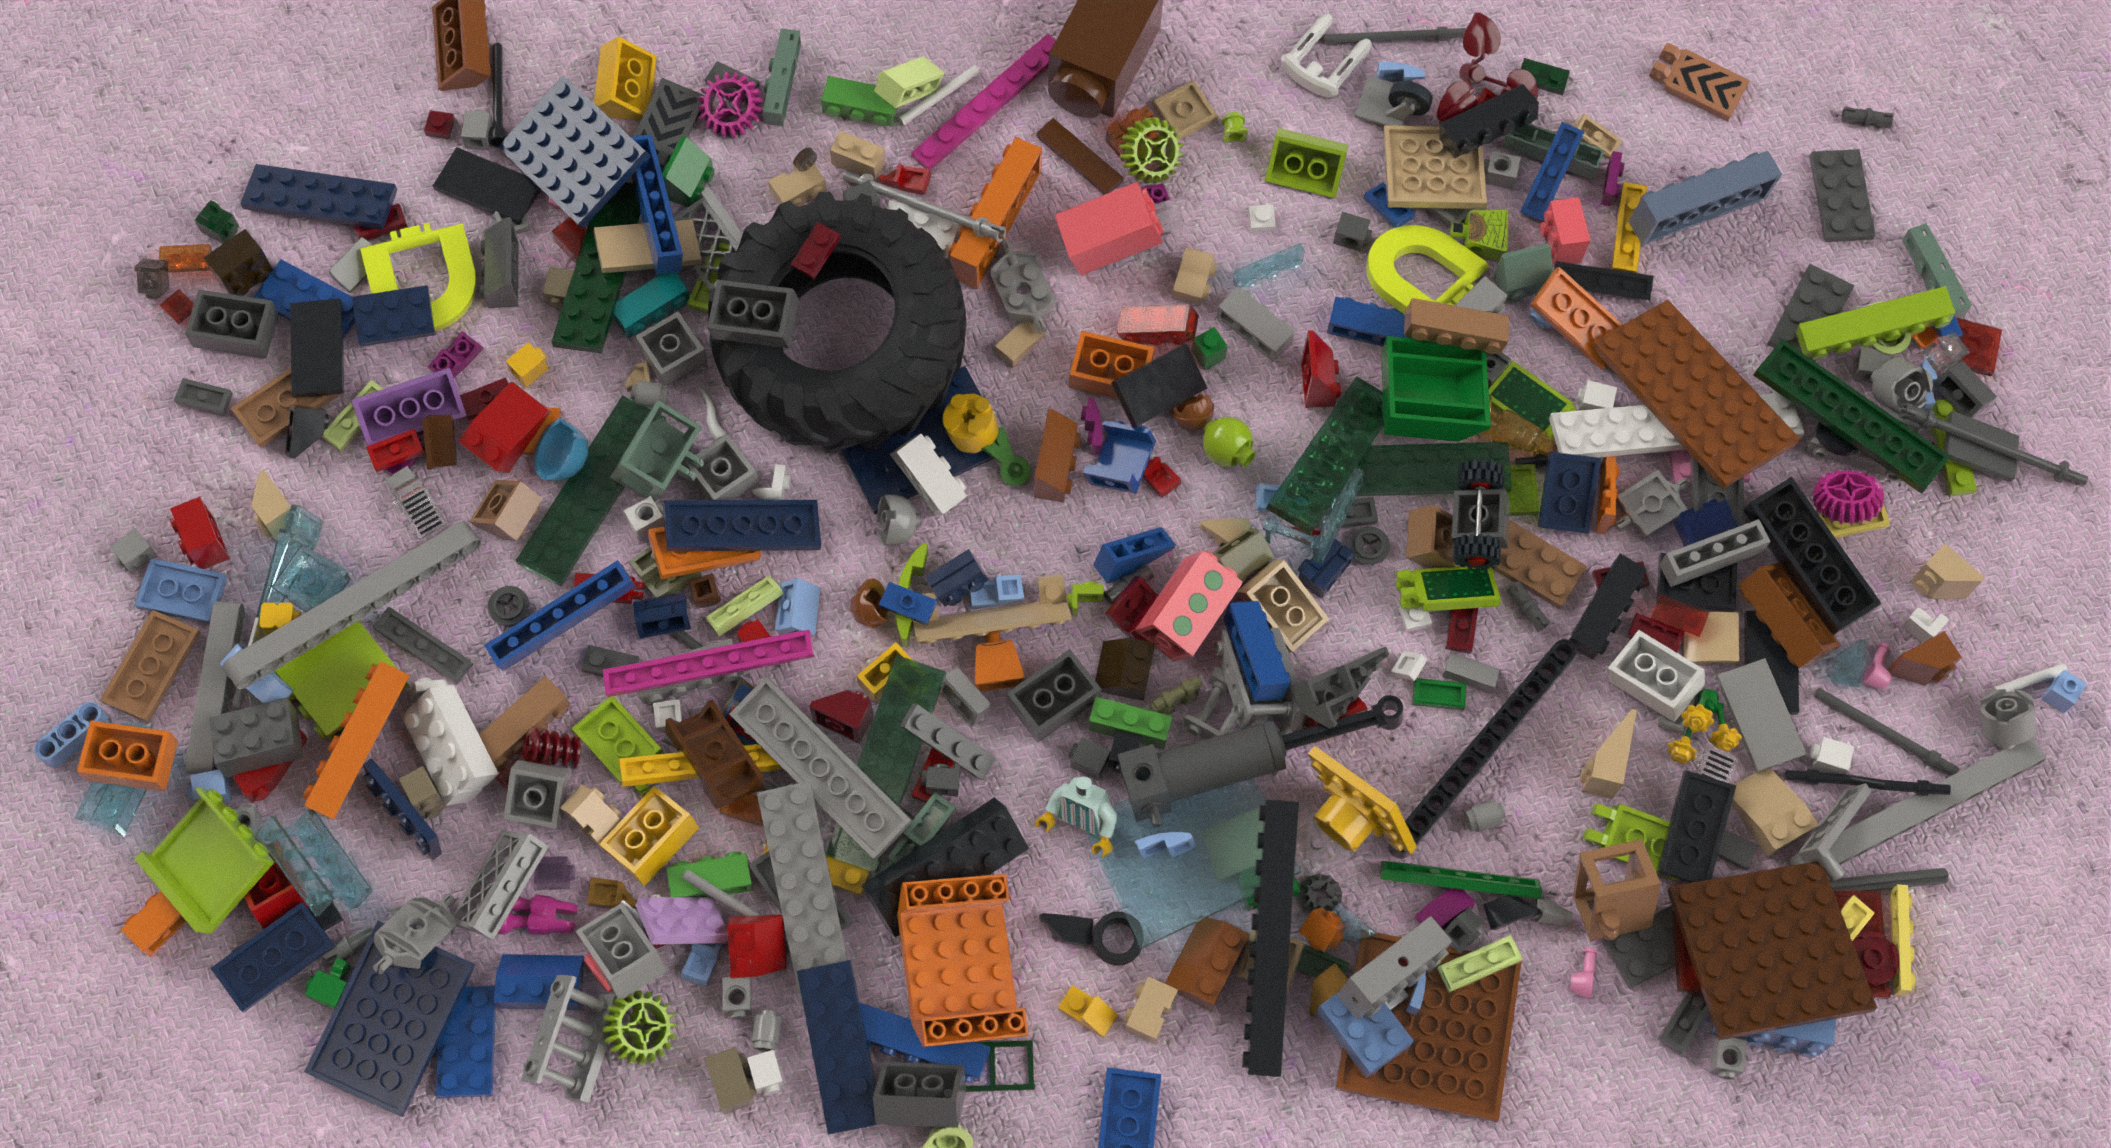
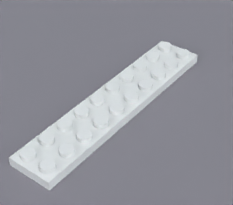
M1779 393L1759 395L1802 439L1805 433L1795 405ZM1646 405L1551 413L1549 417L1558 452L1609 457L1685 450L1684 446Z

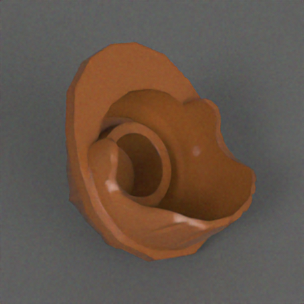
M1198 394L1169 409V413L1183 429L1196 431L1203 429L1211 421L1215 406L1209 395Z
M866 579L850 600V612L854 620L870 628L881 626V624L889 621V618H885L888 610L879 607L885 590L877 579Z

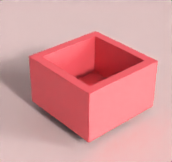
M1579 197L1550 201L1547 211L1544 212L1543 222L1540 223V234L1542 237H1545L1546 243L1550 244L1553 267L1555 261L1571 264L1581 263L1590 243Z

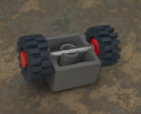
M1475 459L1471 462L1468 460L1458 466L1457 488L1459 489L1454 491L1452 523L1453 561L1456 565H1460V567L1464 568L1467 566V569L1495 568L1496 565L1500 564L1501 549L1508 548L1510 499L1506 490L1503 489L1504 467L1500 463L1495 464V461L1486 462L1484 459L1482 461Z

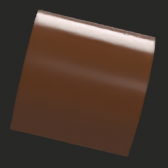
M713 573L688 581L695 606L705 608L716 605L721 601L716 578Z

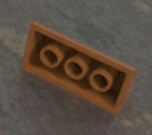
M440 0L432 6L438 90L445 91L477 87L491 76L484 0Z
M1780 563L1761 566L1738 584L1742 590V597L1754 606L1758 619L1768 625L1772 631L1773 639L1784 647L1787 651V657L1793 665L1799 668L1807 667L1841 646Z

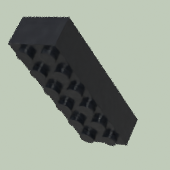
M1792 477L1751 501L1745 507L1744 513L1750 522L1760 520L1771 541L1768 545L1769 549L1833 635L1873 612L1882 604Z
M994 797L861 885L885 928L896 938L900 935L897 914L903 882L991 875L1028 850L1029 847L1006 806Z

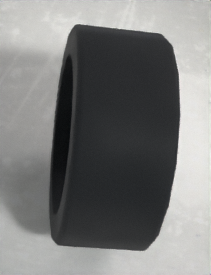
M1111 912L1104 915L1097 922L1093 931V947L1097 956L1104 962L1114 966L1126 965L1134 961L1141 952L1144 932L1140 922L1132 915L1125 912ZM1112 924H1124L1132 930L1134 935L1132 947L1123 954L1112 953L1103 944L1102 935L1104 930Z

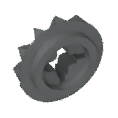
M1365 526L1357 529L1352 534L1349 541V549L1355 553L1353 559L1358 560L1361 565L1369 564L1373 566L1379 562L1382 563L1387 557L1390 550V542L1382 530L1372 526ZM1364 542H1367L1368 544L1376 542L1373 548L1374 552H1372L1371 550H1364L1362 552V550L1365 547Z
M505 586L499 588L491 595L488 601V612L492 620L501 626H513L521 622L526 614H529L530 602L526 593L520 588ZM513 599V605L517 609H510L505 614L506 610L502 605H508Z
M1318 873L1309 876L1302 883L1299 897L1301 904L1309 913L1321 907L1327 912H1334L1341 903L1343 892L1339 882H1336L1331 875ZM1325 885V894L1328 898L1323 897L1317 904L1315 903L1317 894L1314 890L1319 891Z

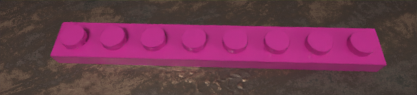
M1050 34L1045 35L911 152L912 158L922 167L931 171L1049 67V52L1056 40Z
M808 629L603 669L605 693L607 697H613L813 658L815 656L811 632Z

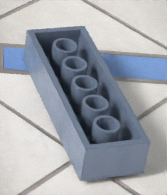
M1769 151L1760 154L1755 152L1744 160H1733L1722 168H1711L1703 175L1697 177L1692 175L1679 184L1671 183L1660 191L1645 193L1641 196V200L1633 210V214L1628 222L1641 244L1645 245L1767 199L1782 173Z

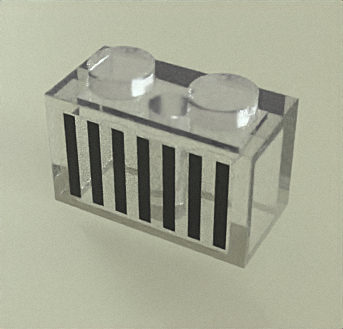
M418 475L391 490L395 498L391 503L398 514L404 513L407 518L403 523L410 535L415 533L419 540H422L447 526Z
M1709 744L1704 751L1699 750L1693 765L1697 766L1695 773L1729 783L1739 757L1719 750L1717 747Z

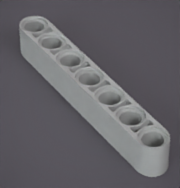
M216 601L212 608L186 756L187 774L218 770L214 764L209 717L228 713L233 682L222 669L220 662L237 643L240 644L245 616L243 603Z

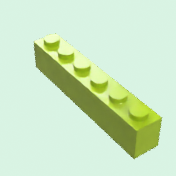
M1943 286L1800 323L1796 330V335L1802 353L1809 358H1813V360L1826 357L1827 353L1835 351L1839 354L1845 353L1854 346L1868 347L1875 344L1878 340H1895L1901 334L1910 332L1911 335L1923 332L1928 327H1945L1950 324L1955 315V310L1947 287Z

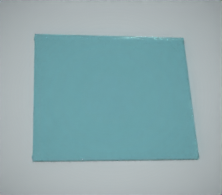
M1254 778L1170 802L1171 812L1160 815L1162 825L1157 828L1152 826L1150 818L1138 822L1135 821L1129 798L1112 805L1117 813L1113 837L1109 838L1113 850L1102 858L1103 849L1101 848L1100 852L1096 855L1141 949L1253 896L1254 887H1259V876H1255L1256 859L1261 860V849L1257 848V833L1262 832L1263 821H1258L1259 805H1264L1265 799ZM1085 831L1092 846L1101 841L1100 837ZM1160 833H1191L1196 847L1172 858L1168 849L1143 859L1135 842L1141 838ZM1296 860L1294 876L1301 873V867Z

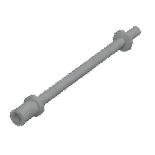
M846 171L843 175L844 181L855 185L870 180L876 193L971 228L975 236H985L996 242H1002V238H1005L1006 228L989 222L987 218L980 217L975 220L874 182L871 173H864L862 176H858Z

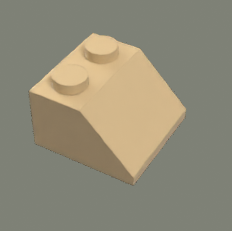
M264 469L260 471L251 504L256 513L253 519L267 539L272 536L278 544L302 528L303 524Z
M1944 544L1910 582L1919 593L1926 595L1930 599H1966L1985 577L1949 546Z

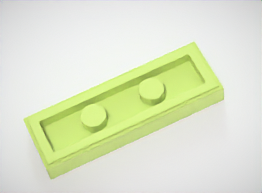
M371 380L355 398L382 390L383 388ZM352 401L324 430L322 439L340 452L361 432Z
M767 576L706 616L705 619L720 637L784 593L781 587L770 576Z
M1509 935L1442 964L1437 969L1450 993L1519 963L1523 958L1512 936Z

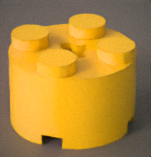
M957 394L952 397L951 402L944 410V427L950 440L958 450L966 453H977L982 451L981 448L987 445L990 446L996 440L999 425L993 409L986 398L977 394Z

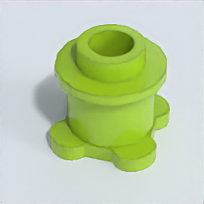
M1238 112L1227 113L1221 120L1222 125L1225 126L1223 142L1245 141L1247 139L1246 134H1248V129L1243 124L1245 116Z

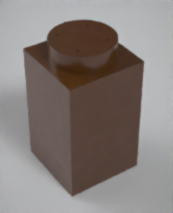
M1077 0L1049 52L1048 93L1053 101L1064 110L1079 117L1095 118L1101 113L1114 118L1161 28L1163 0Z

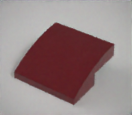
M1135 576L1106 611L1105 615L1129 638L1147 641L1135 629L1159 594H1156L1141 576Z

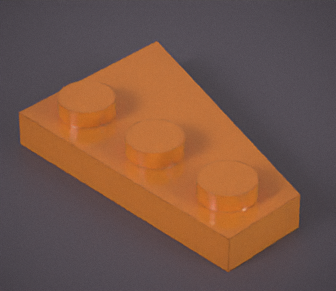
M1616 456L1604 457L1601 463L1596 533L1606 534L1609 527L1614 526L1618 493L1616 480L1619 475V465L1616 464Z

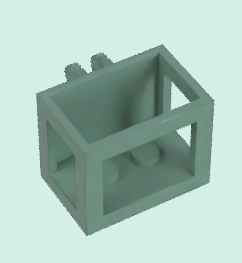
M657 400L610 478L645 499L651 496L654 502L665 491L675 473L687 480L694 481L697 475L681 465V462L685 460L698 468H702L704 465L702 459L688 451L702 426ZM664 412L687 426L688 429L683 433L658 417Z

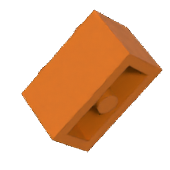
M160 891L158 894L148 898L145 907L125 921V926L121 931L145 954L151 957L187 921Z

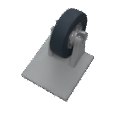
M1368 75L1354 117L1382 126H1402L1407 115L1420 116L1426 114L1431 107L1433 96L1427 88L1415 82L1399 81L1393 83Z

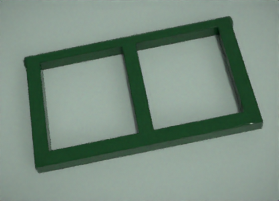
M1033 1040L978 1042L990 1047V1085L966 1086V1092L1035 1090ZM1027 1047L1029 1084L996 1085L995 1048Z

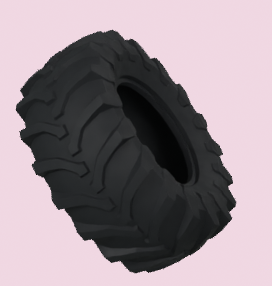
M819 192L813 202L797 207L791 201H787L778 205L773 217L765 225L752 222L743 231L736 253H726L720 261L717 280L791 288L796 293L798 299H800L812 288L830 280L841 278L862 279L876 284L894 298L895 311L890 331L879 348L863 361L839 370H817L805 367L789 358L781 347L714 339L710 333V346L715 364L723 383L729 388L731 396L736 403L741 405L744 411L757 424L770 432L775 430L782 437L786 438L787 443L794 446H812L813 444L822 446L824 452L830 454H837L845 448L859 444L865 451L874 450L896 431L904 436L914 431L929 408L937 409L944 401L952 377L957 375L961 366L965 347L966 310L961 285L956 278L955 270L949 258H946L935 238L922 227L918 229L913 222L908 220V213L902 209L892 210L874 206L872 197L862 193L856 199L841 201L835 200L831 192ZM819 222L839 233L841 239L813 280L793 269L791 263ZM715 289L711 290L708 300V322Z

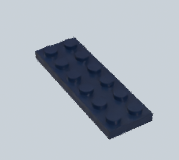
M255 164L240 204L246 210L383 230L398 189L396 184Z
M664 500L663 502L666 551L820 550L822 546L817 500Z
M852 960L798 970L797 977L828 1135L879 1125L875 1121L873 1104L876 1083Z

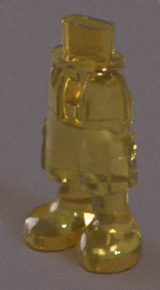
M1489 394L1490 420L1498 424L1496 426L1491 425L1489 430L1481 432V434L1490 435L1492 442L1504 447L1511 446L1519 451L1532 452L1534 455L1540 453L1548 457L1549 451L1552 450L1556 442L1555 438L1546 435L1547 431L1544 430L1542 432L1541 428L1525 420L1520 414L1508 409L1504 410L1503 413L1499 412L1492 406V397Z

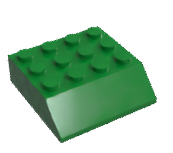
M1386 337L1381 352L1384 435L1459 442L1490 429V404L1485 351L1463 349L1454 345H1440L1437 342L1419 341L1413 338Z

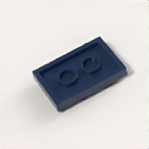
M428 285L352 297L360 347L436 335Z
M1549 451L1538 527L1589 534L1601 458Z

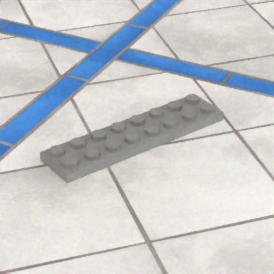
M765 676L730 713L797 783L811 782L814 800L873 859L877 860L913 822L769 677Z
M810 781L757 792L801 1005H803L797 977L798 970L848 960Z

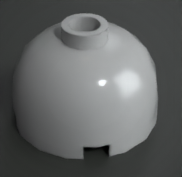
M885 494V496L880 498L877 521H881L882 530L877 529V534L881 545L903 544L910 540L914 535L915 528L918 529L920 526V514L916 513L914 505L904 496Z

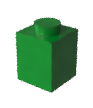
M1213 327L1193 338L1191 351L1203 369L1206 370L1226 359L1228 346L1216 328Z

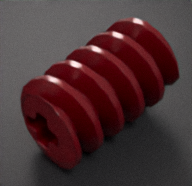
M531 727L524 739L522 757L524 759L527 753L530 752L531 761H535L538 754H540L541 762L545 763L549 756L551 757L552 765H555L558 759H561L562 767H566L568 761H572V769H576L580 760L582 746L577 735H573L570 738L567 733H562L559 736L557 731H552L549 734L547 729H541L539 732L537 727Z

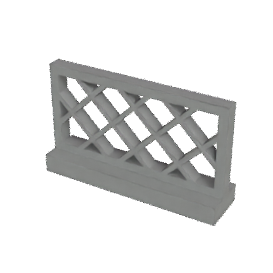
M708 187L701 192L703 198L673 218L674 221L693 219V224L702 225L700 234H696L701 256H710L708 266L692 265V267L711 292V290L716 289L717 284L715 282L711 285L709 282L711 272L718 273L719 267H713L715 258H723L726 253H734V250L737 251L743 233ZM705 207L707 210L705 218H694L695 212ZM708 225L718 226L716 235H706ZM704 240L714 241L712 251L701 250ZM720 242H730L728 252L718 251Z
M503 830L453 914L456 927L494 940L549 846L528 832L520 834ZM481 902V905L476 908V904Z

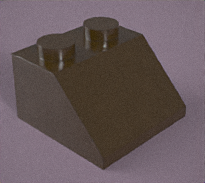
M1134 638L1103 641L1095 682L1101 688V693L1144 701L1155 643Z

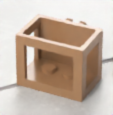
M1642 839L1579 853L1573 899L1590 941L1602 938L1613 941L1618 938V935L1652 928L1661 883ZM1629 855L1625 880L1603 884L1595 862ZM1588 879L1592 886L1591 888H1586ZM1594 902L1593 912H1591L1588 903Z

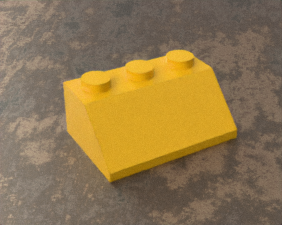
M619 36L601 45L594 104L612 119L641 120L652 99L657 56Z
M653 786L599 845L629 875L645 887L699 829V826L686 810Z

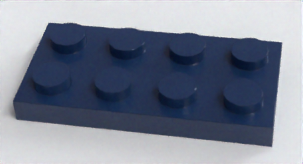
M371 758L363 764L365 771L363 778L368 783L366 785L368 791L374 798L378 796L384 802L382 806L389 816L393 817L395 815L400 821L398 825L407 836L412 834L417 841L415 845L424 856L428 854L435 860L442 854L438 835Z
M301 902L210 969L241 1012L245 1013L335 947V945L306 905Z

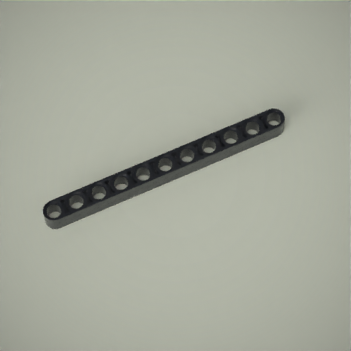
M1562 639L1552 646L1408 816L1405 823L1417 846L1569 667L1576 655V647L1572 641ZM1561 650L1566 652L1568 658L1560 657L1557 654V651ZM1541 669L1550 670L1553 676L1547 677L1543 675ZM1525 688H1533L1537 695L1528 694ZM1509 707H1518L1521 714L1512 713ZM1493 726H1503L1505 733L1496 732ZM1477 744L1487 745L1490 751H1480ZM1461 763L1471 764L1474 770H1464ZM1445 782L1455 783L1457 790H1449ZM1429 801L1439 802L1441 809H1432ZM1412 821H1422L1425 825V828H1415ZM1389 844L1390 853L1394 857L1403 859L1410 855L1404 850L1401 852L1397 851Z

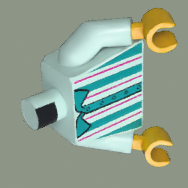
M1088 777L1073 778L1069 784L1065 783L1057 788L1045 808L1047 812L1036 820L1035 826L1038 827L1042 821H1045L1047 823L1045 832L1049 831L1055 825V814L1058 819L1101 838V841L1092 846V853L1094 855L1099 853L1101 848L1103 849L1102 858L1110 854L1113 846L1109 838L1113 837L1117 813L1110 804L1108 792L1093 785Z

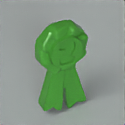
M1001 427L995 440L996 443L994 442L990 446L987 445L981 449L1001 463L999 475L1007 485L1020 486L1030 477V465L1024 457L1013 454L1005 428Z

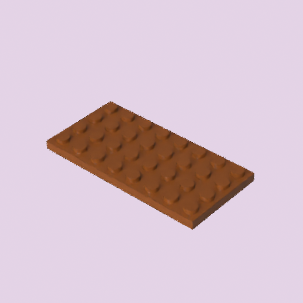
M1669 300L1595 340L1592 344L1594 351L1722 489L1794 447L1800 440L1798 435Z

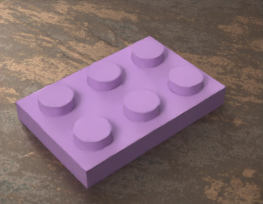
M713 897L638 898L635 906L651 944L727 942L728 931Z

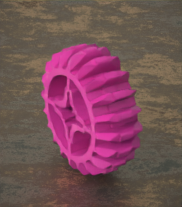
M728 72L724 73V79H721L719 75H715L716 82L714 84L712 81L707 80L710 88H701L705 96L698 97V101L702 105L697 107L698 111L703 113L700 119L706 121V128H713L712 132L715 135L721 131V135L724 138L728 136L729 131L731 136L736 138L737 131L742 135L746 134L745 127L753 130L752 120L754 122H759L760 120L755 114L763 113L762 108L758 107V105L763 103V100L758 97L761 94L760 90L754 89L756 84L753 81L748 82V77L745 75L740 78L737 72H734L732 78ZM727 88L740 89L739 91L735 90L733 93L730 94L723 92V90ZM717 96L720 102L719 106L715 109L716 112L713 114V102ZM748 96V108L745 114H743L741 106L745 102L744 98ZM724 98H726L728 102L731 101L733 103L734 108L737 110V112H735L732 108L730 109L726 105L727 103L724 101ZM730 116L738 118V120L730 123L721 122L722 119L725 120Z
M1845 469L1842 472L1835 470L1834 474L1826 473L1825 477H1820L1818 483H1816L1813 494L1814 506L1817 512L1822 513V518L1829 517L1830 522L1839 521L1840 525L1849 523L1851 526L1857 522L1862 525L1864 520L1871 522L1872 517H1878V513L1882 510L1884 504V488L1881 487V482L1875 481V476H1867V472L1858 473L1857 469L1855 471Z

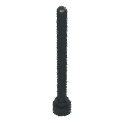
M498 42L493 44V127H491L488 135V143L494 147H497L508 135L503 127L502 45Z

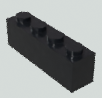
M1521 84L1439 123V140L1455 159L1538 119L1539 102L1527 87Z
M1621 553L1616 557L1568 639L1574 643L1578 652L1592 660L1598 653L1603 655L1610 643L1606 640L1610 632L1615 634L1622 623V620L1618 619L1622 611L1627 613L1634 602V599L1630 598L1634 590L1639 592L1646 581V578L1643 577L1647 570L1645 567Z

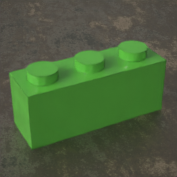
M832 76L827 77L821 99L822 113L832 117L850 118L856 122H871L877 126L887 125L893 127L898 107H893L874 92L876 85Z
M1096 697L1089 719L1088 730L1113 737L1116 730L1142 736L1141 744L1147 746L1154 744L1155 748L1164 750L1172 716Z
M730 852L726 854V857L717 859L713 856L699 859V862L690 864L687 861H680L674 863L673 867L667 868L671 897H711L681 878L686 869H689L729 895L753 891L749 860L746 853Z

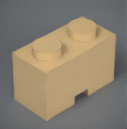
M843 131L839 132L830 149L832 165L847 171L853 170L858 172L860 176L864 173H871L875 182L886 163L884 147Z
M811 158L794 166L795 171L789 175L783 172L768 180L770 193L778 205L791 201L797 207H800L806 202L814 200L819 192L827 191L825 178Z
M581 784L560 809L573 822L577 821L581 826L580 829L587 837L599 845L621 821L619 818L621 813L612 804L607 806L602 801L605 796L597 788L589 789Z
M1149 976L1145 983L1140 982L1134 994V997L1138 998L1134 1008L1128 1007L1123 1021L1127 1023L1125 1031L1155 1044L1165 1020L1161 1018L1162 1013L1168 1015L1178 990Z

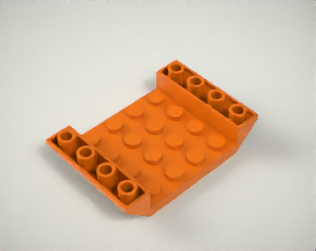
M1006 874L902 883L897 917L911 1024L923 1047L1029 1036L1025 1008L1017 1009L1003 911V904L1010 901Z

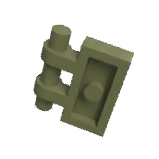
M1196 676L1191 680L1186 679L1180 682L1177 688L1160 693L1159 697L1150 703L1149 710L1171 715L1175 708L1181 704L1187 706L1193 703L1198 698L1202 681Z

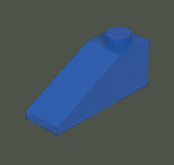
M1159 527L1103 544L1093 566L1106 583L1119 580L1124 575L1132 574L1144 564L1148 565L1174 549L1176 544L1166 531Z

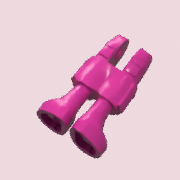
M535 894L531 900L519 896L511 911H528L531 914L529 916H519L509 913L497 934L505 935L516 928H527L530 934L574 932L575 923L555 919L556 913L576 915L578 905Z

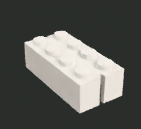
M454 685L428 688L417 700V703H414L401 716L446 806L470 802L483 790L482 787L487 786L499 774Z

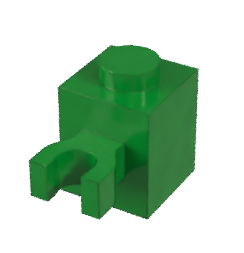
M336 958L329 975L317 970L315 976L309 978L305 986V995L311 1001L334 1010L347 982L342 980L347 975L351 966L347 964V961Z

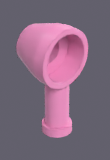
M1884 642L1878 643L1875 657L1865 670L1862 683L1880 689H1885L1888 686L1892 675L1883 666L1887 653L1890 651V645Z
M1594 948L1584 949L1583 972L1572 974L1570 984L1571 992L1590 999L1592 998L1595 958L1598 952Z

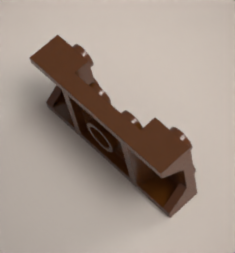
M713 700L708 701L699 714L678 722L672 718L666 719V734L677 751L682 750L703 782V790L715 809L763 789V774Z

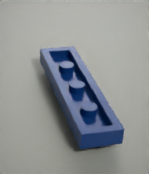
M1564 122L1561 123L1520 213L1543 222L1544 212L1547 211L1550 201H1553L1585 131Z

